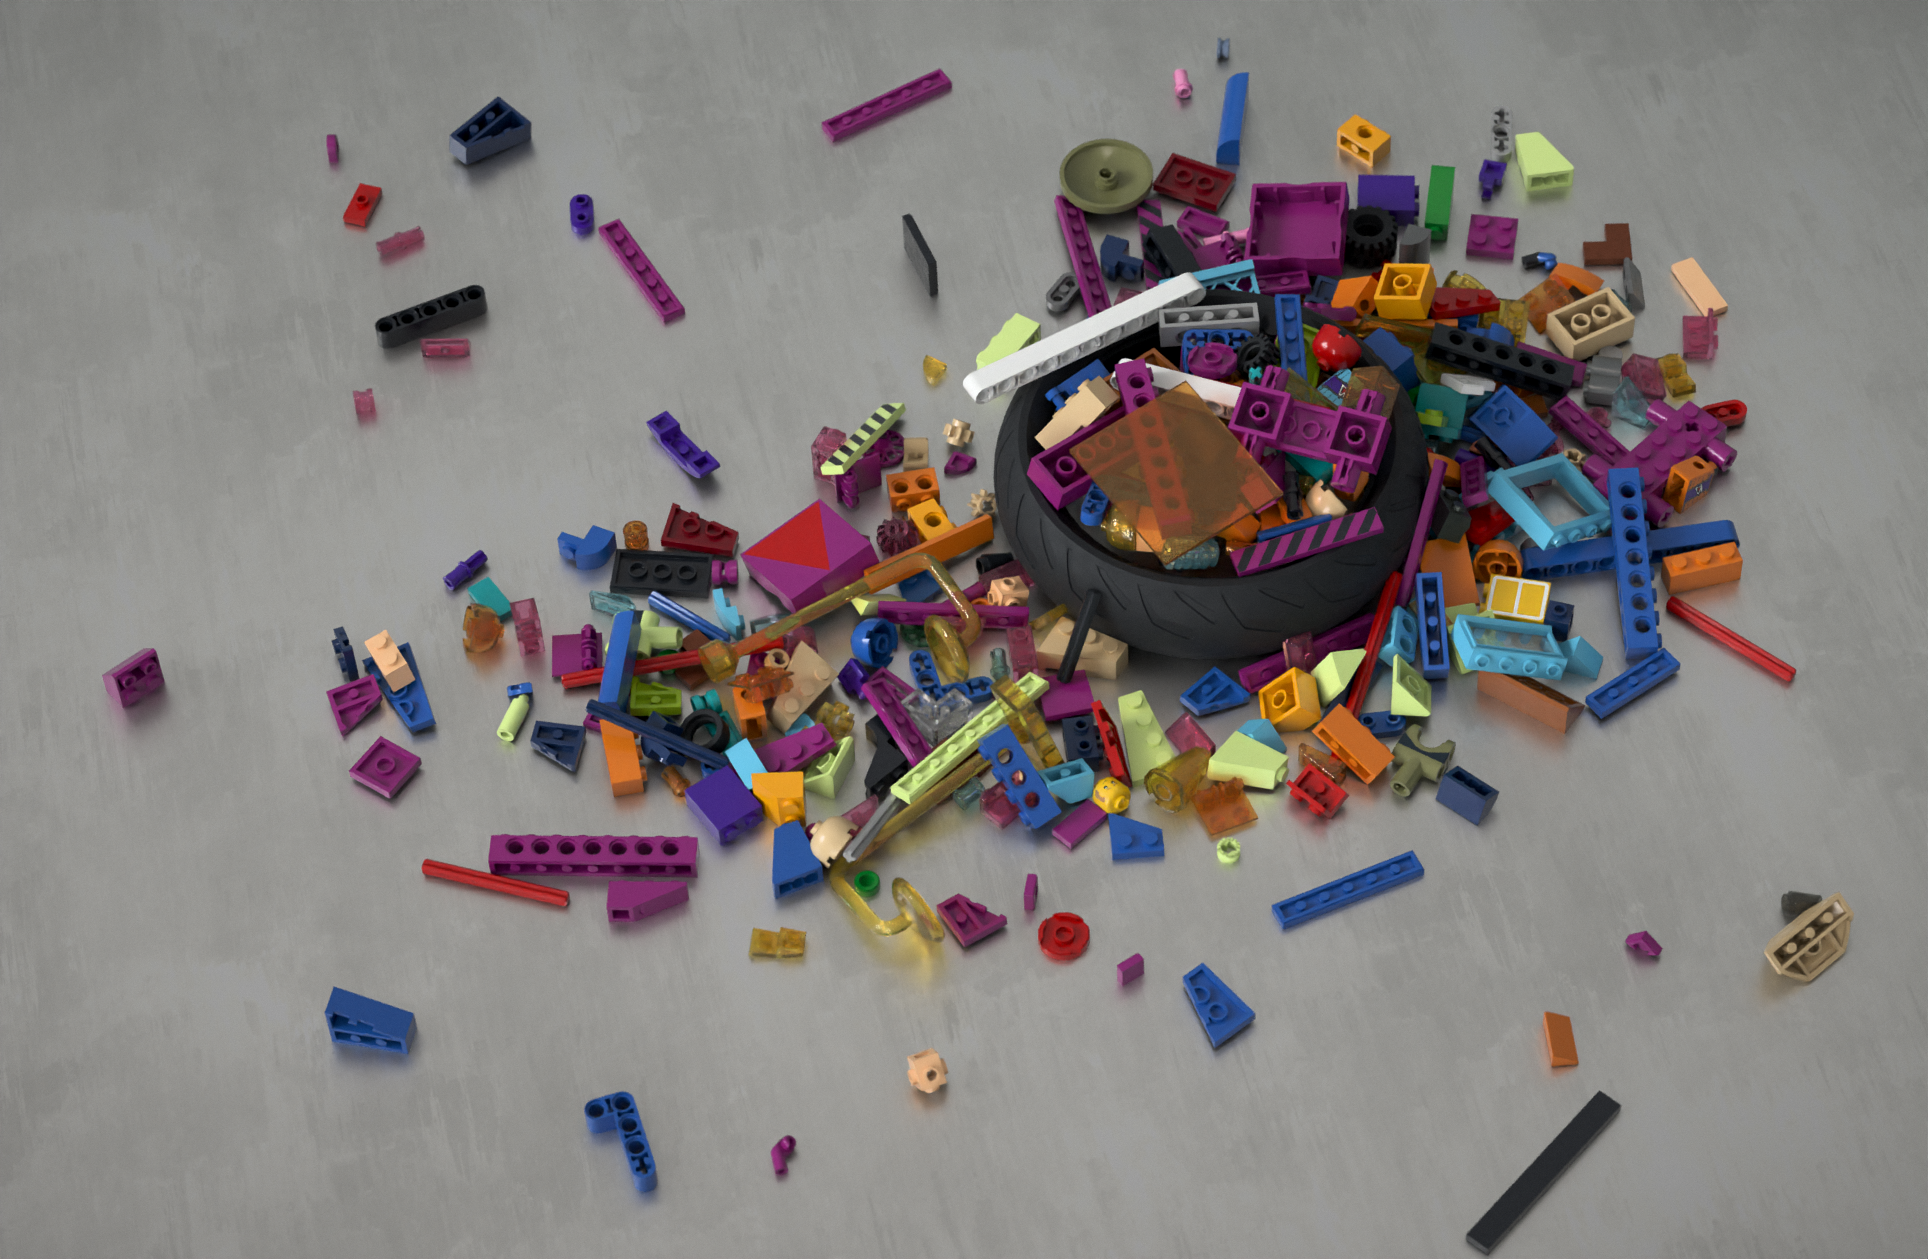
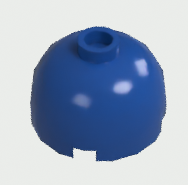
M878 617L861 621L854 629L850 639L854 657L866 666L879 669L882 666L887 667L894 658V656H890L893 648L897 649L898 646L896 626L888 622V619Z

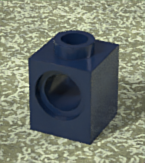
M1550 600L1544 618V625L1552 626V633L1556 641H1567L1573 624L1575 605Z

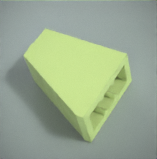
M1540 132L1516 135L1515 154L1526 191L1573 185V165Z
M1235 731L1210 758L1207 778L1273 790L1279 782H1284L1289 774V768H1287L1289 757Z

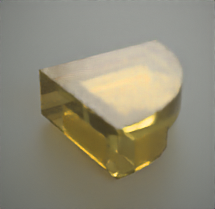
M926 355L923 361V372L927 381L935 385L947 371V364Z

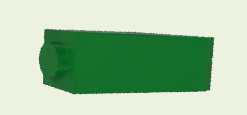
M1431 166L1424 228L1431 229V239L1447 241L1453 204L1455 167Z

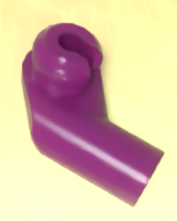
M784 1136L771 1150L773 1166L777 1175H784L788 1172L786 1159L796 1146V1139L793 1136Z

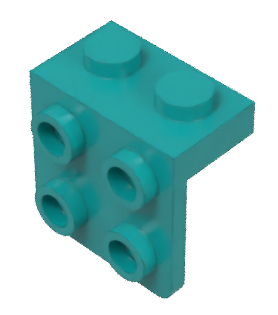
M1428 383L1420 385L1415 411L1425 413L1426 409L1443 411V416L1449 417L1447 427L1421 423L1426 439H1429V434L1439 436L1438 441L1453 443V439L1461 438L1468 394H1461L1445 386Z

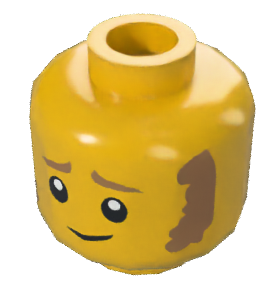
M1106 777L1095 784L1093 788V801L1103 811L1118 814L1128 807L1131 792L1121 781L1114 777Z

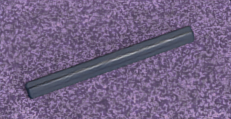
M590 699L585 711L717 769H722L729 764V758L594 699Z

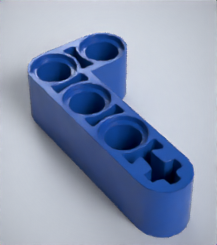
M622 1091L590 1100L584 1108L588 1129L596 1134L616 1129L634 1186L641 1192L654 1190L658 1184L656 1165L634 1097L629 1092ZM645 1168L646 1174L643 1175L641 1170Z

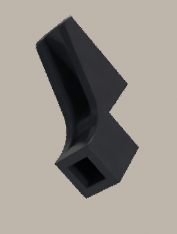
M878 714L865 723L866 739L876 748L864 780L865 787L867 788L865 796L870 803L878 797H883L888 789L908 772L907 758L898 751L900 747Z

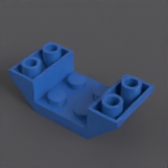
M1504 384L1495 390L1467 417L1516 466L1534 462L1558 439L1557 435L1538 415Z

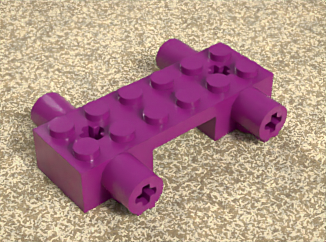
M1266 366L1260 386L1243 382L1228 425V430L1232 437L1241 440L1235 457L1237 463L1249 468H1259L1265 447L1337 464L1331 480V486L1348 493L1355 492L1361 471L1377 474L1392 429L1388 418L1380 416L1386 399L1383 394L1378 391L1363 389L1356 409L1339 406L1338 410L1334 411L1294 401L1291 393L1284 392L1290 373L1281 367Z
M1661 399L1655 400L1648 408L1645 418L1658 428L1614 466L1597 454H1593L1585 462L1582 474L1595 482L1593 486L1608 500L1606 483L1608 469L1639 467V476L1644 477L1645 484L1644 492H1641L1642 499L1647 501V514H1644V519L1662 528L1669 522L1674 512V507L1662 500L1663 488L1667 485L1673 465L1693 456H1699L1707 463L1710 461L1715 463L1720 470L1725 472L1732 466L1737 457V451L1725 443L1727 426L1691 401H1687L1681 408L1675 410ZM1623 494V496L1626 498L1632 497L1629 494ZM1631 516L1625 517L1628 520H1634Z

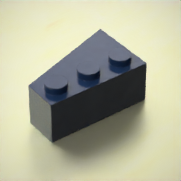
M498 96L449 135V152L465 165L530 140L531 122Z

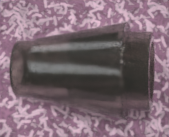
M1789 891L1782 895L1781 908L1785 915L1794 917L1801 915L1804 911L1823 900L1821 895Z

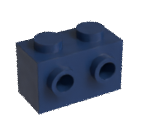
M1083 716L1062 719V735L1067 762L1082 758L1093 772H1099V761H1104L1102 746H1097V741L1100 740V731L1098 725H1094L1093 717Z

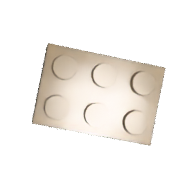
M1607 287L1547 314L1546 334L1565 357L1581 361L1599 353L1603 347L1614 346L1632 338L1635 317L1613 291Z

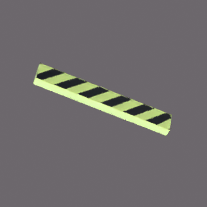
M883 404L820 467L822 475L844 474L906 411L905 404Z

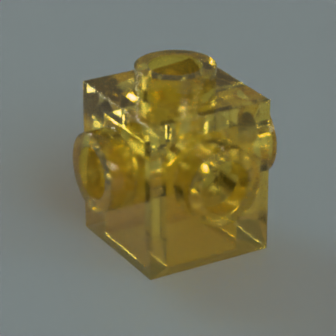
M837 700L835 704L825 702L817 712V720L814 725L823 723L833 739L836 736L844 737L845 734L851 732L855 721L853 718L855 714L849 712L850 707ZM837 716H840V718H839V720H838V722H837V724H836V723H835V718H836Z

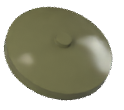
M1097 139L1077 146L1066 155L1059 172L1060 186L1065 197L1080 209L1098 214L1119 213L1137 206L1148 196L1153 185V167L1148 156L1137 146L1117 139Z

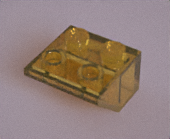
M1497 298L1501 302L1499 311L1479 314L1478 328L1490 329L1491 323H1496L1512 333L1515 341L1514 347L1517 346L1518 341L1526 343L1530 301Z

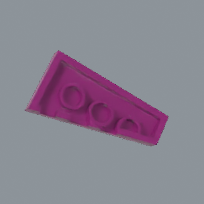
M823 723L754 749L768 773L797 772L837 746ZM729 760L728 766L743 783L742 779L740 778L731 761Z

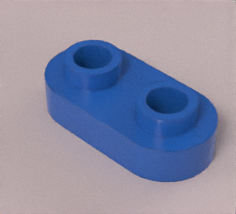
M1391 710L1364 713L1359 715L1358 721L1368 727L1376 739L1397 737L1406 728L1405 716L1391 715Z

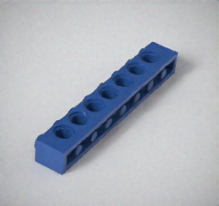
M1639 467L1608 469L1606 483L1625 659H1646L1662 648L1661 633H1657L1656 626H1659L1660 619L1659 611H1654V603H1657L1656 588H1652L1651 581H1654V566H1649V558H1652L1651 543H1647L1646 536H1649L1650 530L1649 521H1644V514H1647V501L1642 499L1641 494L1645 489L1644 477L1639 476ZM1623 494H1629L1632 497L1626 498L1623 496ZM1631 516L1634 520H1628L1625 517ZM1633 538L1637 540V542H1630L1627 539ZM1629 561H1637L1640 564L1633 565ZM1639 583L1642 587H1635L1632 584ZM1639 605L1644 607L1645 609L1638 610L1634 606ZM1643 628L1647 630V632L1642 633L1639 632L1637 629Z

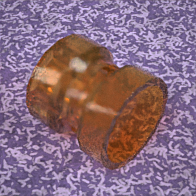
M638 520L625 524L623 528L625 548L648 550L649 538L646 524Z

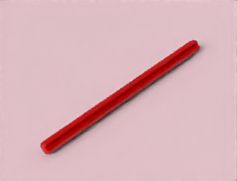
M1394 571L1386 580L1364 649L1367 652L1360 662L1346 708L1353 713L1357 721L1403 579V575L1397 571ZM1332 751L1328 766L1334 770L1342 769L1344 762Z
M782 634L636 660L633 676L767 652L775 648L782 649L784 648V639ZM604 667L563 674L561 676L562 685L567 689L602 682Z

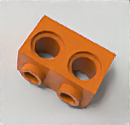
M934 467L886 475L887 492L892 513L907 511V509L932 498L940 505V492Z

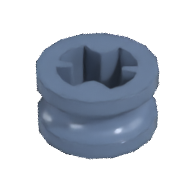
M1218 38L1217 58L1221 56L1229 58L1230 38L1226 40Z

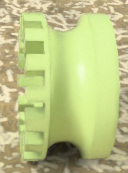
M1229 837L1227 839L1222 838L1217 844L1219 860L1224 863L1236 862L1240 857L1239 841L1237 842L1232 837L1231 839ZM1228 848H1233L1235 850L1231 851L1229 854L1224 853V851H1226Z

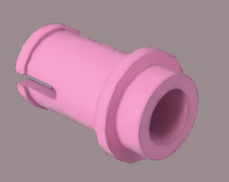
M1178 69L1173 74L1176 84L1174 90L1179 97L1187 98L1191 95L1193 87L1189 83L1187 71L1185 69Z

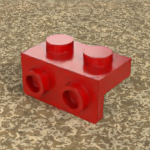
M1310 763L1294 782L1288 780L1286 783L1292 789L1289 793L1299 802H1302L1304 799L1309 802L1308 809L1319 818L1324 814L1327 818L1331 819L1350 796Z

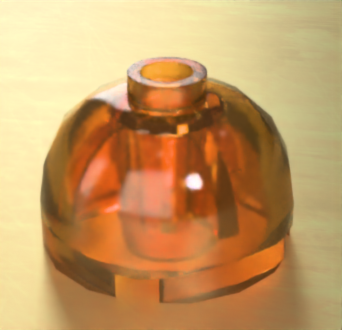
M470 603L471 606H467L463 621V631H466L468 640L462 638L464 651L466 653L490 651L496 646L498 639L503 638L504 623H500L499 615L490 606Z

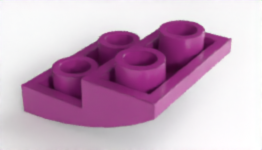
M1084 669L1074 671L1071 682L1067 684L1058 681L1057 675L1042 677L1049 682V689L1040 696L1041 707L1046 721H1058L1065 717L1084 716L1093 712L1091 703L1094 702Z

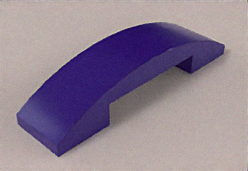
M667 411L646 422L648 428L664 450L680 467L692 476L702 478L720 468V463L707 450L702 452L681 431L680 423Z

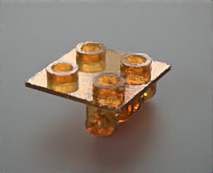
M1556 273L1517 300V303L1539 334L1546 330L1547 314L1575 302V299Z
M765 666L757 669L758 673L752 675L750 673L740 674L735 677V681L727 683V686L745 688L747 691L744 694L746 702L755 704L765 699H770L771 696L776 697L777 695L790 692L794 684L790 678L788 679V676L794 675V672L785 671L783 668L772 669V666Z
M1233 777L1232 780L1224 784L1220 782L1218 786L1211 785V788L1202 791L1197 790V794L1190 796L1211 836L1258 819L1256 812L1242 789L1244 788L1242 778L1237 779Z

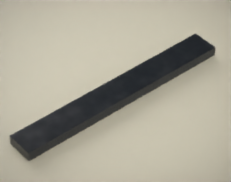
M1599 1090L1466 1234V1240L1488 1255L1619 1113L1621 1104Z

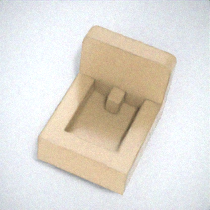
M904 438L903 472L928 468V438Z

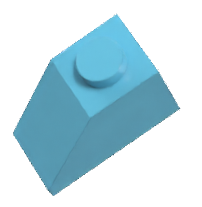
M1082 758L1037 771L1047 789L1070 804L1093 796L1094 772Z

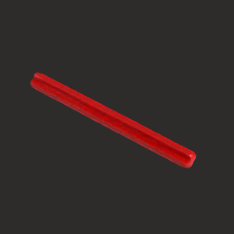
M1671 596L1667 601L1666 609L1784 680L1790 682L1795 677L1797 670L1677 597Z
M425 859L422 864V873L561 906H567L570 899L568 891L431 859Z

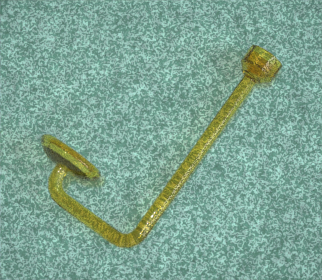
M913 553L890 563L733 645L720 639H715L699 647L698 656L709 678L715 684H718L735 675L739 658L917 567L925 568L931 573L966 623V629L959 634L950 622L938 615H929L924 621V632L929 648L940 668L953 682L964 683L969 678L970 657L967 647L978 638L981 632V620L946 568L935 556L927 553Z

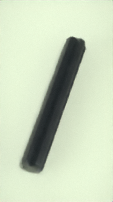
M1088 589L1085 594L1061 662L1057 680L1067 684L1071 682L1101 598V593L1095 589Z

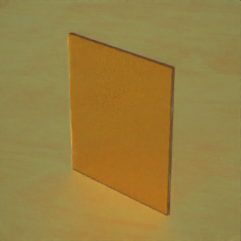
M1186 380L1069 449L1070 454L1165 566L1283 495V491Z

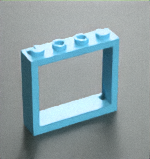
M1563 453L1499 471L1488 486V493L1543 551L1554 547L1558 548L1570 542L1575 543L1586 537L1591 538L1602 532L1606 533L1611 528L1609 501ZM1556 479L1590 516L1553 526L1519 489Z

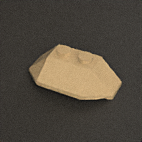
M1836 892L1804 911L1770 939L1764 954L1779 975L1810 982L1846 952L1851 921H1853L1854 913L1840 892Z

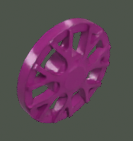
M888 429L882 435L887 436V438H879L869 448L875 449V451L863 454V457L879 452L880 458H882L880 461L881 467L896 465L904 459V437L898 432ZM894 437L898 439L894 442L891 441ZM901 446L903 450H897L894 447ZM894 454L896 458L890 460L889 457Z

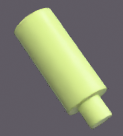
M520 694L519 698L512 700L497 730V735L501 739L513 741L529 710L527 703L529 697L527 695Z

